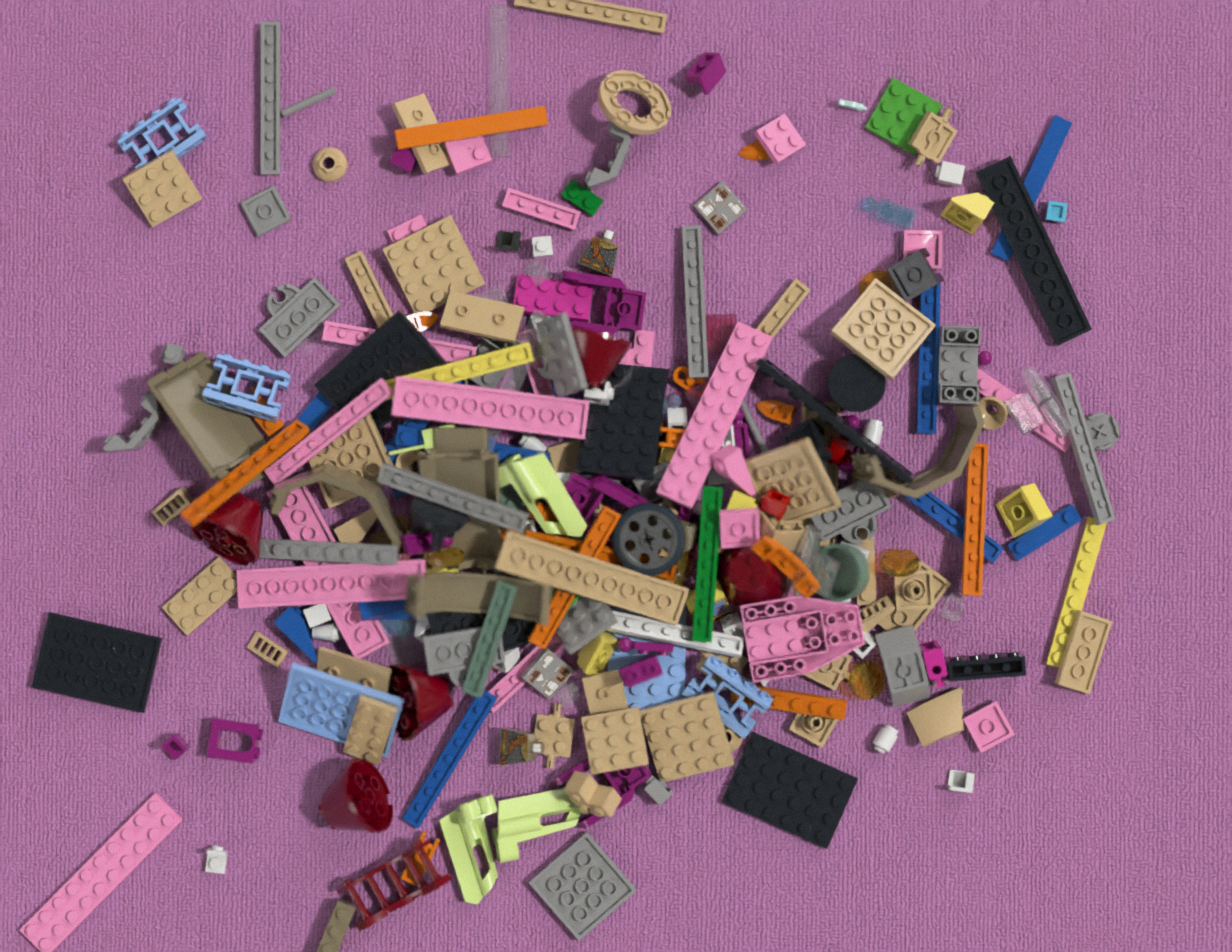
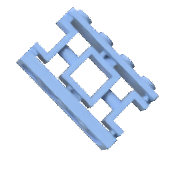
M180 98L170 100L166 104L167 107L154 111L151 114V118L147 121H140L135 125L134 130L131 132L126 131L119 136L120 139L117 143L121 146L122 150L127 153L133 148L142 160L140 164L135 166L136 169L148 163L144 155L152 149L158 157L173 149L179 159L208 139V136L198 123L189 128L182 118L181 114L186 112L188 108ZM174 112L179 122L170 127L164 118ZM165 126L174 140L158 150L150 136ZM185 128L191 137L181 143L175 133ZM142 134L148 143L139 149L132 140Z
M217 354L213 366L215 370L221 371L217 385L207 383L202 394L203 402L277 423L282 407L281 404L274 402L278 388L288 391L291 376L283 370L275 371L266 365L260 364L258 366L245 359H234L228 354ZM228 367L238 370L235 379L226 377ZM241 377L258 382L254 396L237 391ZM265 378L275 381L272 390L263 387ZM223 384L232 386L230 395L220 393ZM260 394L269 397L267 406L257 404Z
M710 654L701 667L708 675L702 682L693 677L682 695L690 697L706 693L703 687L706 684L715 690L714 694L723 724L745 739L756 723L749 716L756 708L765 713L770 707L773 698L766 691L756 687L752 681L741 676L735 669L724 664L720 658ZM714 673L723 678L720 684L711 678ZM724 685L739 696L733 705L718 695ZM746 695L755 701L752 706L743 701ZM737 707L746 712L743 717L734 712Z

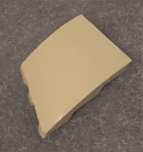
M962 688L945 693L907 712L923 747H927L941 738L949 739L964 730Z

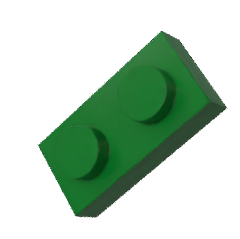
M572 179L561 195L592 217L604 201Z

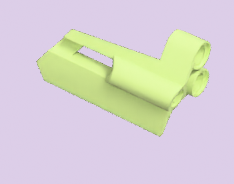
M516 453L507 458L503 463L498 464L499 488L511 483L545 533L576 537L583 535L587 524L544 453L528 458H522L519 453ZM538 498H544L558 522L545 521L534 501Z
M565 788L498 802V824L496 828H492V838L494 845H496L499 863L519 860L518 842L577 825L582 812L569 799V795L564 791ZM569 812L566 821L563 823L542 826L540 823L541 817Z
M493 794L460 804L456 810L439 820L464 901L467 903L479 904L498 878L484 820L485 816L498 813ZM478 844L483 847L489 870L483 879L473 852L474 846Z

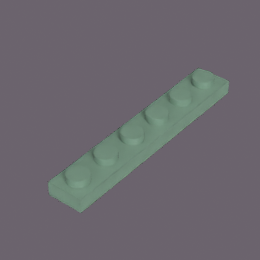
M498 581L462 688L463 692L478 698L482 697L518 587Z

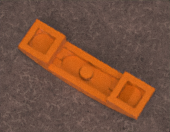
M764 535L751 546V549L764 561L768 558L794 582L793 587L806 599L821 587L810 570L790 550L774 539Z

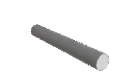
M331 87L281 110V112L286 117L335 95L336 92Z
M743 400L740 408L744 411L746 423L761 454L765 453L768 449Z

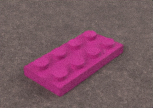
M518 274L513 304L523 306L525 308L524 314L553 317L567 312L569 320L588 322L593 285Z

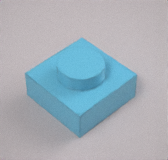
M1048 201L1045 220L1065 223L1068 203Z

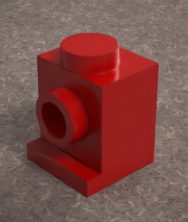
M831 435L830 438L833 441L828 448L831 449L833 458L828 463L838 467L840 463L847 466L855 447L849 441Z
M770 488L768 493H763L760 498V509L769 515L777 516L776 520L780 522L788 508L791 497Z

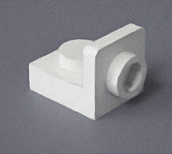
M606 381L604 391L598 388L585 389L584 398L586 401H590L589 403L609 406L610 400H613L614 388H612L610 382Z
M737 612L728 614L720 620L725 634L745 638L743 625Z
M212 845V848L206 850L205 872L225 874L228 850H223V846Z

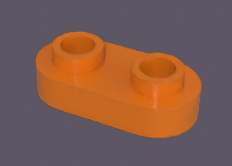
M685 366L676 368L673 373V380L680 387L693 396L700 397L703 395L707 387V382L703 378L689 379V368ZM680 373L686 374V378L684 380H681L679 378ZM696 384L702 386L700 391L695 390L694 386Z

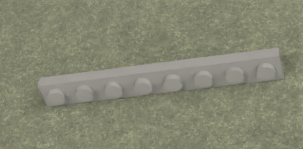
M261 22V175H281L280 22Z
M701 225L682 226L689 379L709 378Z
M1071 372L1051 378L1095 523L1100 525L1115 520L1116 518Z
M385 462L381 466L377 480L379 483L521 534L524 532L529 517L528 513Z
M261 538L259 558L398 565V545Z

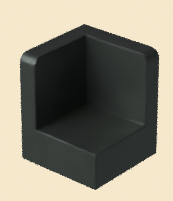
M499 231L496 250L519 253L521 232Z

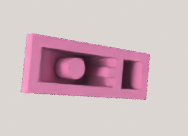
M728 444L711 456L714 462V469L740 493L753 498L757 497L741 448Z

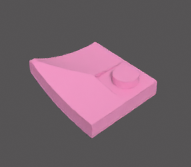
M482 136L444 142L456 175L492 162Z
M904 230L903 259L926 247L930 254L926 258L932 269H942L943 231Z

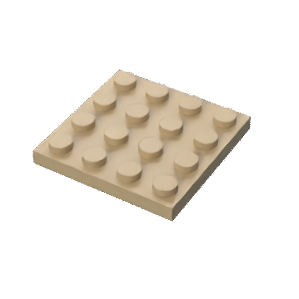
M451 215L383 248L414 313L430 312L446 304L450 291L466 294L485 284Z
M875 278L830 334L891 381L935 328L936 324Z
M371 413L309 461L312 469L328 463L374 481L379 486L385 485L377 482L382 464L385 462L393 465ZM307 434L303 439L300 440V442H301L302 440H304V439H305L307 436H309L310 434ZM317 481L329 509L359 496L324 481Z
M809 437L745 459L758 501H760L763 493H768L770 488L791 497L782 520L801 521L839 508L842 505Z
M714 691L639 710L658 777L664 782L735 764Z

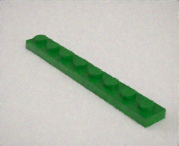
M703 486L692 641L712 642L720 532L719 510H721L723 487Z

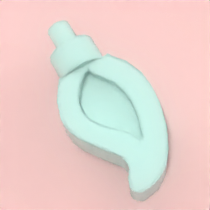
M842 99L838 101V105L857 111L867 110V107L861 103Z

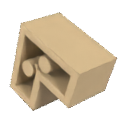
M759 509L760 538L765 535L779 542L790 551L800 550L807 534L800 521L781 519L779 522L776 520L777 516L769 515L764 510Z
M574 771L564 789L569 795V799L578 806L580 812L595 814L598 817L605 816L611 818L622 799L614 788L598 785L590 774Z

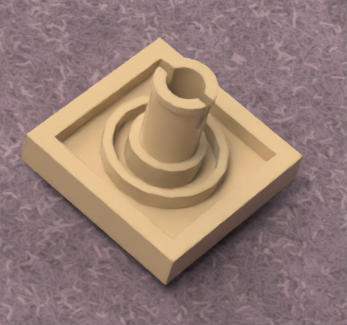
M933 570L893 572L896 611L935 608Z
M797 713L788 729L823 748L838 719Z

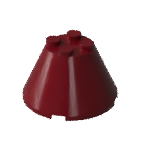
M571 326L586 382L590 387L599 388L630 350L632 343L622 338L620 340L611 338L612 335Z
M238 492L224 501L194 527L190 525V529L199 541L205 540L210 545L209 549L221 557L246 566L249 563L255 565L259 560L264 514L259 507L261 504L258 500L254 498L248 499Z
M751 547L726 548L718 556L716 579H718L726 598L735 605L739 606L781 599L791 582V579L768 558L764 561Z
M393 664L388 667L392 669L389 694L404 699L396 731L399 734L397 737L403 741H409L416 738L453 706V700L449 694V682L446 677L442 678L438 675L429 676L428 672L401 664Z
M359 758L351 760L321 797V804L318 806L320 814L325 816L333 830L346 829L381 833L390 827L393 818V804L389 805L387 797L390 794L388 786L378 769L366 759L363 761L359 760Z

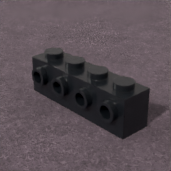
M1019 652L1007 653V657H1000V654H988V658H981V655L969 656L968 660H962L961 657H950V661H945L948 674L946 679L949 682L1027 676L1025 656L1019 655Z

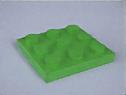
M892 78L865 129L915 156L917 150L908 144L925 113L931 111L938 115L943 105L903 82Z

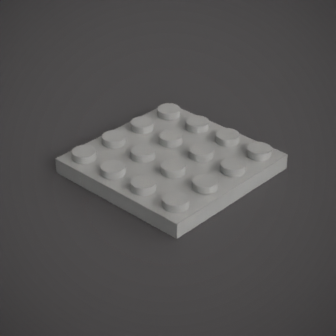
M585 832L529 881V884L578 941L637 891L635 886L588 832Z

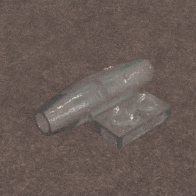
M1033 366L1024 369L1020 376L1027 394L1019 393L1004 401L1007 411L1021 434L1025 435L1039 428L1043 421H1045L1059 438L1069 435L1073 429L1063 406L1049 384Z
M807 525L796 545L794 555L810 570L821 587L816 592L827 598L831 596L841 562L827 554H818L821 529L814 525ZM787 576L786 597H801L802 594L793 587L794 582Z

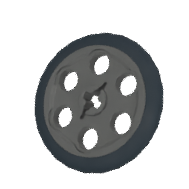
M643 503L629 508L621 515L613 530L612 542L614 552L625 568L643 575L656 576L669 571L680 560L685 548V533L679 518L674 512L659 504ZM655 515L658 518L656 526L648 524L649 516ZM632 521H637L640 524L639 531L633 532L630 530L629 525ZM665 528L672 531L671 539L663 538L662 531ZM646 534H649L650 537L653 536L654 540L651 541V546L648 542H644ZM628 540H633L636 544L633 551H629L625 547V543ZM665 547L668 550L666 558L659 557V548ZM642 553H647L650 556L648 564L640 562L639 557Z

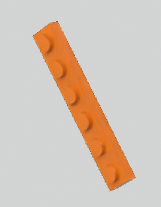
M755 685L762 691H766L773 698L769 707L771 709L845 720L846 699ZM731 691L730 702L735 703L739 696ZM747 695L743 699L748 705H753L755 702Z

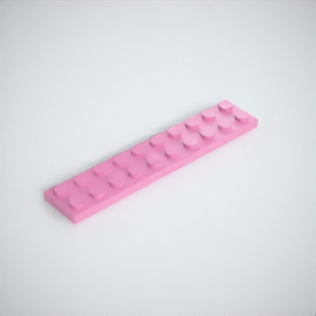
M737 322L656 491L657 494L692 509L714 463L711 456L721 449L758 371L759 366L756 363L760 358H764L773 339L772 336Z
M396 376L392 415L585 440L590 401Z
M307 485L290 491L287 502L278 516L291 540L337 542ZM269 490L266 494L271 501L275 494L270 493L271 490ZM302 560L305 566L349 564ZM359 602L326 604L354 657L362 659L391 643L379 620H361L358 608Z
M426 559L398 561V565L351 563L236 570L238 608L404 600L407 595L408 575L425 574Z
M156 792L19 931L40 952H53L173 831L183 818Z

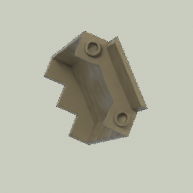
M200 351L188 361H181L167 372H160L146 383L212 479H216L219 482L267 442L248 414L203 402L202 394L207 383L217 385L220 373L214 369L213 363L207 354ZM223 384L220 393L230 395L231 389L227 384ZM264 471L260 472L236 493L266 477Z
M433 427L434 448H427L425 452L418 453V474L500 503L498 454L487 449V428ZM469 515L464 527L455 532L453 543L450 547H442L440 552L422 554V559H426V567L430 569L447 566L458 570L478 567L483 570L496 569L495 564L502 547L501 526ZM422 527V532H421V533L431 532V531H430V530H427V529H425V528Z

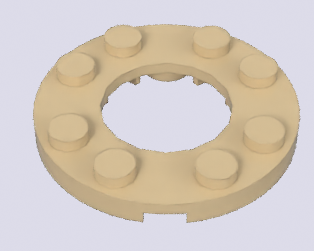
M626 70L615 71L605 77L597 92L598 102L605 117L633 135H651L661 131L671 116V105L665 92L656 83L653 85L650 81L644 79L645 76ZM625 90L640 94L649 103L650 114L646 117L632 116L628 110L622 109L621 104H618L617 94Z

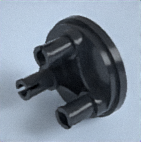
M857 354L848 355L840 359L832 367L828 377V390L831 398L838 406L851 412H863L873 408L882 399L886 389L885 376Z
M417 496L412 500L410 507L413 519L409 530L414 534L421 533L422 527L430 530L432 539L429 549L435 552L437 547V552H440L443 539L445 537H454L455 532L461 530L467 523L469 515Z

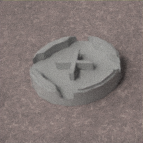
M1103 412L1093 413L1088 416L1085 421L1094 450H1107L1114 446L1120 434L1116 419Z

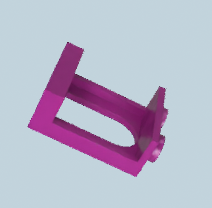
M656 654L620 668L627 688L663 675Z
M213 718L207 757L253 764L256 759H259L260 748H257L258 740H262L263 729H260L261 724ZM221 730L248 734L253 740L252 747L246 752L220 749Z

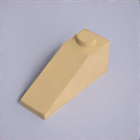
M371 508L333 530L340 542L359 543L365 539L377 521L378 516L374 509Z

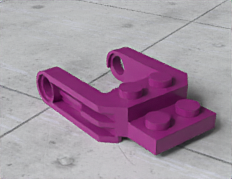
M562 270L561 280L609 288L606 295L603 325L569 320L570 326L613 335L621 328L641 330L647 292L628 290L619 278Z
M572 472L564 484L570 498L587 524L584 535H587L594 523L589 518L599 505L604 493L630 508L638 504L650 503L642 496L602 475L591 477L587 480L579 474ZM611 532L606 541V546L613 547V532Z
M589 758L553 779L556 786L559 788L568 782L574 771L585 773L590 770ZM646 765L604 772L612 787L622 798L616 810L632 801L637 785L652 777ZM589 813L581 818L579 823L583 829H586L605 816L598 817L595 814Z

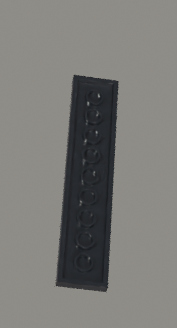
M1009 156L977 171L975 174L985 195L994 202L991 208L1055 345L1063 344L1092 330L1012 157Z
M760 358L757 361L756 365L759 366V372L765 376L773 377V382L778 387L788 389V394L795 400H802L804 402L803 406L810 412L816 411L821 421L835 426L833 430L841 436L846 435L850 438L849 443L854 447H861L865 450L864 454H869L870 457L877 456L880 467L886 472H893L896 475L894 478L901 484L913 482L916 475L769 359Z

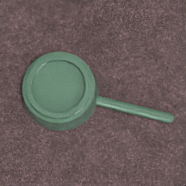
M805 528L807 531L805 540L817 553L812 565V574L821 586L817 591L824 598L833 602H842L861 594L869 580V566L863 553L850 545L831 544L822 548Z

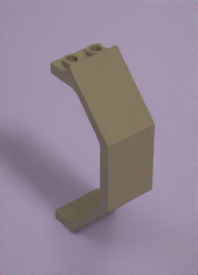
M953 404L958 422L938 464L916 476L912 483L898 485L887 481L883 476L877 456L870 457L869 454L860 455V452L852 455L853 467L858 472L852 476L893 493L915 499L961 476L985 423L979 405Z
M327 463L278 482L270 491V493L275 494L270 503V506H273L271 513L279 515V512L285 506L290 491L317 481H324L364 497L369 501L391 538L392 545H398V553L402 546L400 538L406 535L379 484Z
M442 571L408 575L405 614L413 615L417 619H423V614L441 611L488 613L498 581H503L518 587L509 617L535 621L540 625L548 626L551 586L548 583L498 574Z

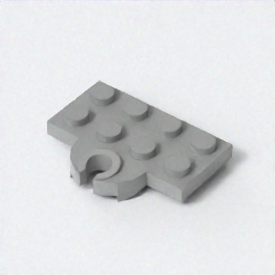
M315 277L301 290L290 284L277 286V289L286 295L285 300L282 302H278L273 293L269 295L267 306L272 317L259 331L285 358L341 307L339 302Z
M567 312L538 322L537 326L542 342L538 344L535 350L534 360H543L544 366L537 368L538 372L546 379H553L558 398L588 388Z
M859 480L836 492L842 503L839 508L811 517L823 542L841 534L845 540L851 543L862 544V539L856 535L857 530L865 528L867 530V538L870 540L877 529L875 516L892 508L883 488Z
M483 626L423 636L428 675L448 672L450 679L455 685L463 688V676L468 673ZM502 638L493 664L505 662Z

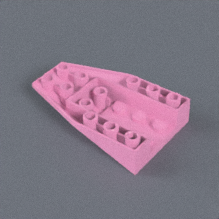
M800 596L739 605L753 683L812 673L865 644L858 605L813 598L806 599Z

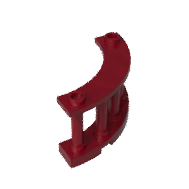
M420 839L411 845L412 848L386 861L355 880L350 878L341 884L343 887L337 890L338 894L348 891L362 916L360 917L362 921L356 924L359 931L370 927L388 916L387 911L391 913L397 908L400 909L413 902L415 898L437 890L452 880L449 873L443 876L437 873L423 847L430 844V840L422 842ZM418 853L431 876V882L427 883L426 880H423L410 857L411 854ZM401 859L404 860L417 883V889L410 893L408 890H405L391 865ZM384 868L399 893V899L392 903L385 899L372 876ZM365 879L380 904V910L373 914L367 911L354 888L355 885Z

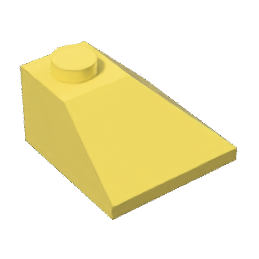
M979 193L953 197L940 216L973 235L985 220L994 202L989 197Z

